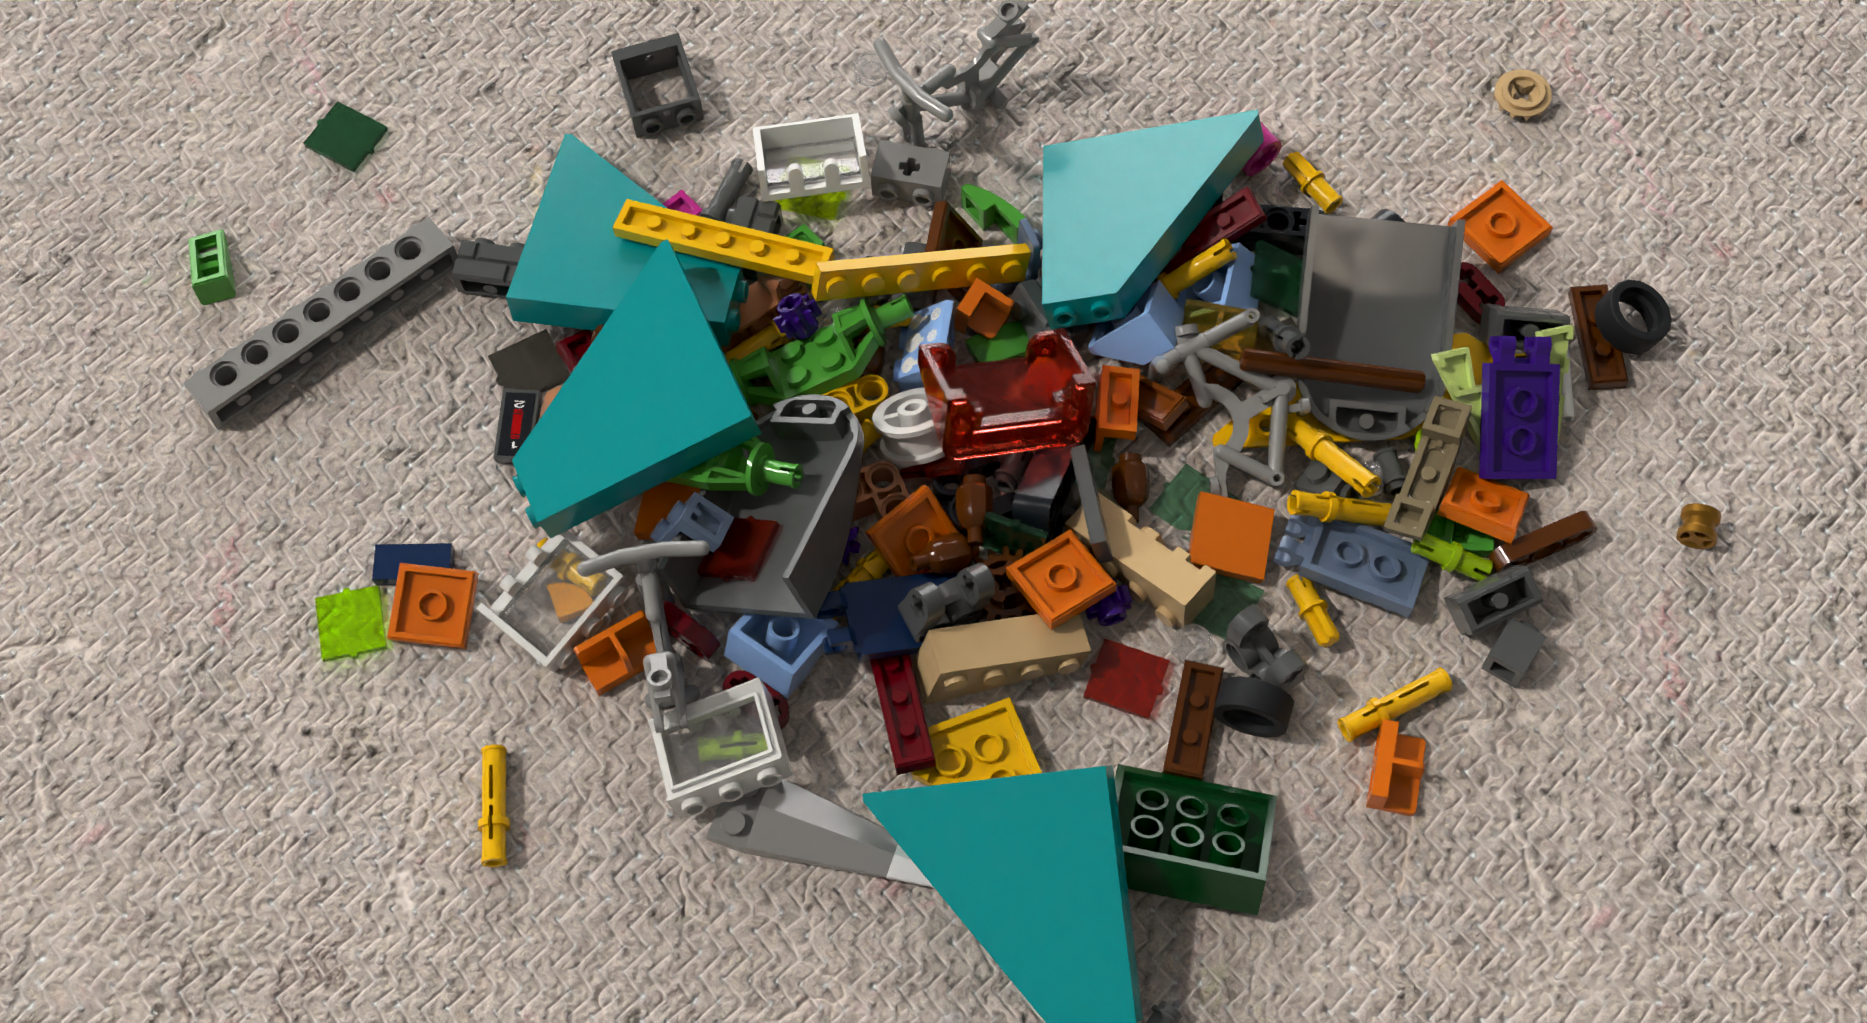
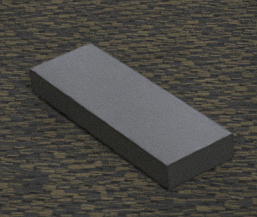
M1085 444L1072 447L1070 452L1092 549L1100 564L1113 561L1092 463Z

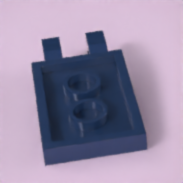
M932 572L844 583L843 587H840L839 590L828 592L816 618H836L845 615L848 626L827 630V637H824L822 640L825 655L854 651L855 654L857 653L859 661L917 654L922 643L915 642L897 607L911 589L928 582H932L938 587L947 580L957 577L956 572L948 574Z

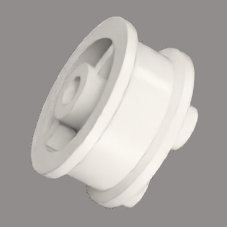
M923 387L900 392L882 402L874 411L872 421L875 430L883 436L880 441L883 457L895 464L899 469H907L914 465L926 464L951 457L955 453L954 449L962 439L961 426L956 419L952 418L955 412V403L952 395L939 388Z

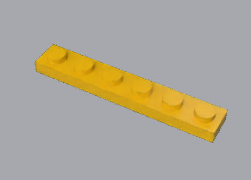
M626 199L612 227L616 237L657 247L661 242L668 239L674 251L808 284L813 283L816 262L834 261L835 259L834 248Z
M1026 243L816 262L811 293L815 301L970 287L976 278L988 285L1021 282L1025 280L1031 251Z

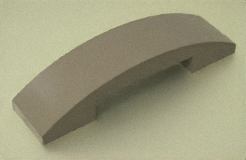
M1434 396L1422 426L1421 440L1400 494H1396L1383 527L1384 531L1418 541L1423 540L1450 480L1469 422L1472 405Z

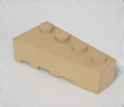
M1098 492L1113 555V561L1100 565L1111 578L1116 577L1124 585L1128 586L1130 595L1134 600L1139 603L1145 601L1155 609V615L1165 625L1169 627L1175 625L1184 632L1214 599L1216 571L1206 564L1200 570L1196 568L1190 561L1191 555L1179 546L1171 551L1166 547L1165 542L1157 531L1149 526H1144L1140 530L1135 526L1137 522L1133 515ZM1081 505L1065 522V532L1071 529L1096 559Z
M1080 613L1053 630L1046 625L1038 614L928 630L913 661V667L923 704L928 705L1055 673L1068 674L1075 672L1081 668L1090 654L1091 648Z

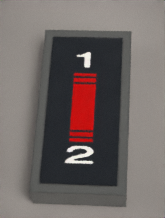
M503 388L493 457L496 463L513 464L512 459L538 423L542 402L540 390Z

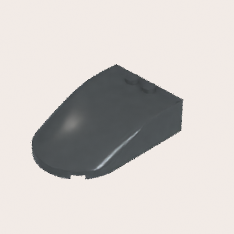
M1312 205L1307 214L1297 316V329L1310 342V351L1307 356L1422 371L1426 375V383L1421 393H1410L1296 378L1298 390L1302 398H1309L1313 416L1325 427L1337 434L1361 441H1381L1403 435L1425 420L1434 396L1442 397L1446 389L1432 361L1431 354L1452 350L1466 220L1458 219L1452 226L1325 215L1319 214L1320 206Z
M802 395L773 404L776 410L756 421L761 434L755 437L761 442L769 443L773 447L775 460L802 465V481L794 479L800 482V486L797 489L770 483L767 491L762 496H753L748 491H711L706 489L699 491L698 494L733 516L734 519L721 545L714 552L709 551L705 556L667 557L661 560L657 569L684 608L809 619L816 618L832 586L844 555L853 518L864 449L863 429L857 417L846 403L827 395ZM743 448L744 457L749 459L751 452ZM680 531L672 541H693V539Z

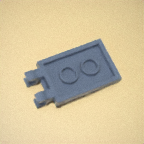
M1290 516L1284 531L1288 536L1283 535L1273 559L1275 563L1285 567L1299 565L1300 569L1297 574L1299 576L1409 618L1429 559L1411 553V542L1360 523L1333 520L1327 523L1311 516ZM1305 537L1303 543H1300L1299 541L1294 539Z

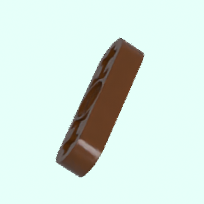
M1580 511L1518 537L1511 544L1507 542L1499 546L1489 554L1488 558L1493 561V567L1496 572L1512 565L1527 566L1586 540L1596 532L1597 526L1587 511Z

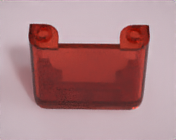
M1064 328L1045 330L1035 334L1028 341L1025 357L956 365V355L953 349L945 343L919 345L918 367L938 444L947 458L963 460L1069 446L1079 442L1087 434L1096 380Z

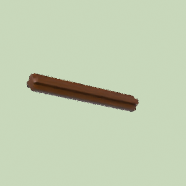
M1243 349L1239 359V367L1243 371L1410 393H1421L1426 383V375L1422 371L1310 356L1295 360L1294 357H1289L1287 353L1257 349Z

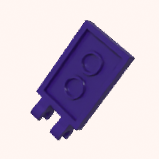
M1490 336L1489 351L1493 358V363H1482L1479 478L1557 479L1560 364H1550L1551 337H1525L1524 351L1527 358H1515L1516 336Z

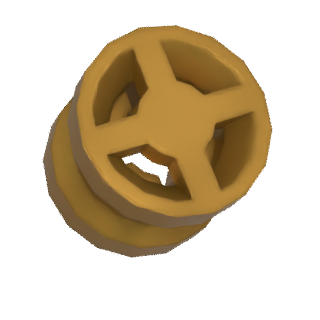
M1700 503L1683 506L1680 514L1683 525L1677 530V540L1681 544L1695 549L1714 547L1718 538L1715 527L1719 526L1721 522V512L1710 505Z

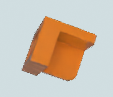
M976 278L956 309L955 329L965 334L968 328L986 339H993L1001 327L1009 320L1015 302Z
M1102 365L1096 395V426L1093 451L1101 452L1104 437L1135 440L1137 433L1140 369Z
M643 610L630 615L573 649L580 666L598 696L643 672L644 657L656 653L652 629Z
M1383 719L1376 737L1366 807L1413 816L1417 807L1420 780L1425 771L1423 759L1426 741L1422 738L1397 734L1399 722Z

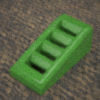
M220 229L189 238L192 288L200 303L208 305L235 297V281L224 230ZM217 247V249H215V250H211V251H207V252H204V253H200L201 251H205V250H208V249H212V248Z

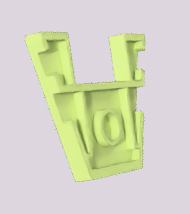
M1564 325L1535 332L1536 337H1551L1550 364H1560L1558 443L1565 396L1561 394L1564 373H1568L1570 359L1566 357L1569 340H1573V325ZM1462 347L1431 354L1432 361L1452 400L1472 405L1467 430L1480 453L1482 384L1475 385L1469 347Z

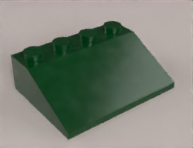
M1118 764L1115 786L1128 889L1258 916L1267 877L1277 796Z

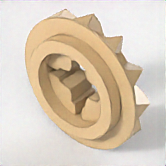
M1517 69L1503 74L1498 79L1494 89L1493 100L1498 102L1499 111L1505 110L1510 113L1511 119L1515 116H1521L1527 121L1531 116L1540 117L1543 111L1549 107L1552 92L1548 82L1541 75L1530 70ZM1518 92L1521 95L1525 93L1530 94L1526 101L1524 98L1515 99L1516 93Z

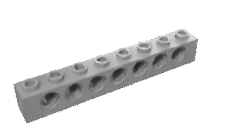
M429 217L420 223L412 225L404 234L391 243L381 246L376 253L363 262L351 266L345 274L330 284L320 287L314 295L299 305L289 308L283 316L268 326L258 329L252 337L237 347L227 350L221 358L206 368L196 371L183 384L218 430L453 270L455 261L458 259L454 245ZM297 338L295 341L288 343L290 340ZM266 359L264 362L257 364L259 361ZM235 380L230 385H226L228 382Z

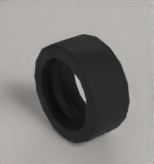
M1630 279L1617 283L1597 302L1594 313L1596 325L1605 340L1614 348L1624 353L1637 355L1649 351L1670 331L1672 322L1670 309L1664 298L1652 286L1642 281ZM1619 302L1632 306L1641 314L1646 323L1647 332L1634 328L1625 320L1620 311Z
M1243 676L1228 677L1221 682L1213 714L1220 722L1239 732L1266 738L1279 737L1286 734L1295 701L1289 693L1272 683Z

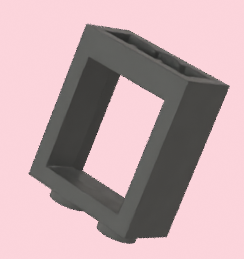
M679 33L611 51L615 70L637 138L646 135H656L667 129L689 126L696 121L704 120L699 93ZM678 67L688 98L638 111L629 80Z

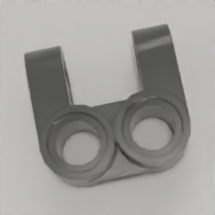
M977 563L962 569L957 577L947 580L938 587L934 583L928 582L911 589L897 608L915 642L922 643L928 630L965 625L977 619L983 613V609L995 593L994 577L984 563Z
M1256 604L1250 605L1238 613L1230 622L1224 641V648L1232 662L1242 672L1248 673L1250 678L1272 683L1288 692L1305 680L1304 676L1308 665L1295 649L1287 651L1279 648L1276 637L1268 627L1269 619Z

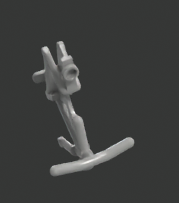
M1024 0L1003 1L998 7V16L990 24L977 30V37L982 43V48L968 65L956 71L954 65L946 64L920 85L901 67L885 39L877 38L874 41L873 47L890 77L901 88V103L896 108L892 105L886 112L902 128L900 136L904 140L911 138L912 146L928 147L924 140L921 111H928L941 121L949 122L953 118V111L949 107L960 106L963 110L972 108L974 111H978L983 107L986 98L998 109H1003L1007 106L1008 99L997 86L1024 54L1039 42V37L1033 32L1021 34L1026 24L1018 18L1030 8ZM1017 47L1001 66L996 63L1008 48ZM959 84L956 92L931 95L940 87L949 89Z
M1249 308L1204 333H1199L1198 324H1186L1175 327L1178 345L1174 346L1175 348L1169 352L1156 356L1149 365L1148 379L1160 384L1163 374H1167L1172 366L1180 362L1184 363L1199 406L1208 408L1214 400L1223 404L1230 412L1233 420V432L1225 445L1219 444L1213 449L1212 454L1216 476L1209 477L1210 493L1223 497H1228L1225 479L1228 466L1267 484L1269 487L1273 488L1281 485L1285 479L1284 465L1288 414L1296 413L1297 416L1302 417L1311 412L1308 397L1300 398L1295 404L1288 405L1296 394V384L1292 378L1279 375L1271 377L1264 373L1243 371L1239 367L1238 360L1211 348L1221 341L1253 326L1260 317L1259 311L1255 308ZM1199 359L1263 390L1241 402L1230 390L1218 384L1206 382ZM1271 407L1268 462L1265 465L1240 453L1248 437L1249 419ZM1273 476L1277 478V482L1273 480Z
M703 540L664 541L623 548L582 561L577 566L578 574L582 577H588L625 564L637 563L639 574H637L635 580L642 598L646 618L652 627L656 653L645 656L643 660L649 692L644 700L646 706L652 709L656 733L665 732L663 707L676 705L680 729L689 728L686 703L694 702L700 697L699 688L696 685L684 686L682 658L680 653H672L660 586L665 601L675 604L672 589L657 569V563L659 558L705 556L710 551V545Z

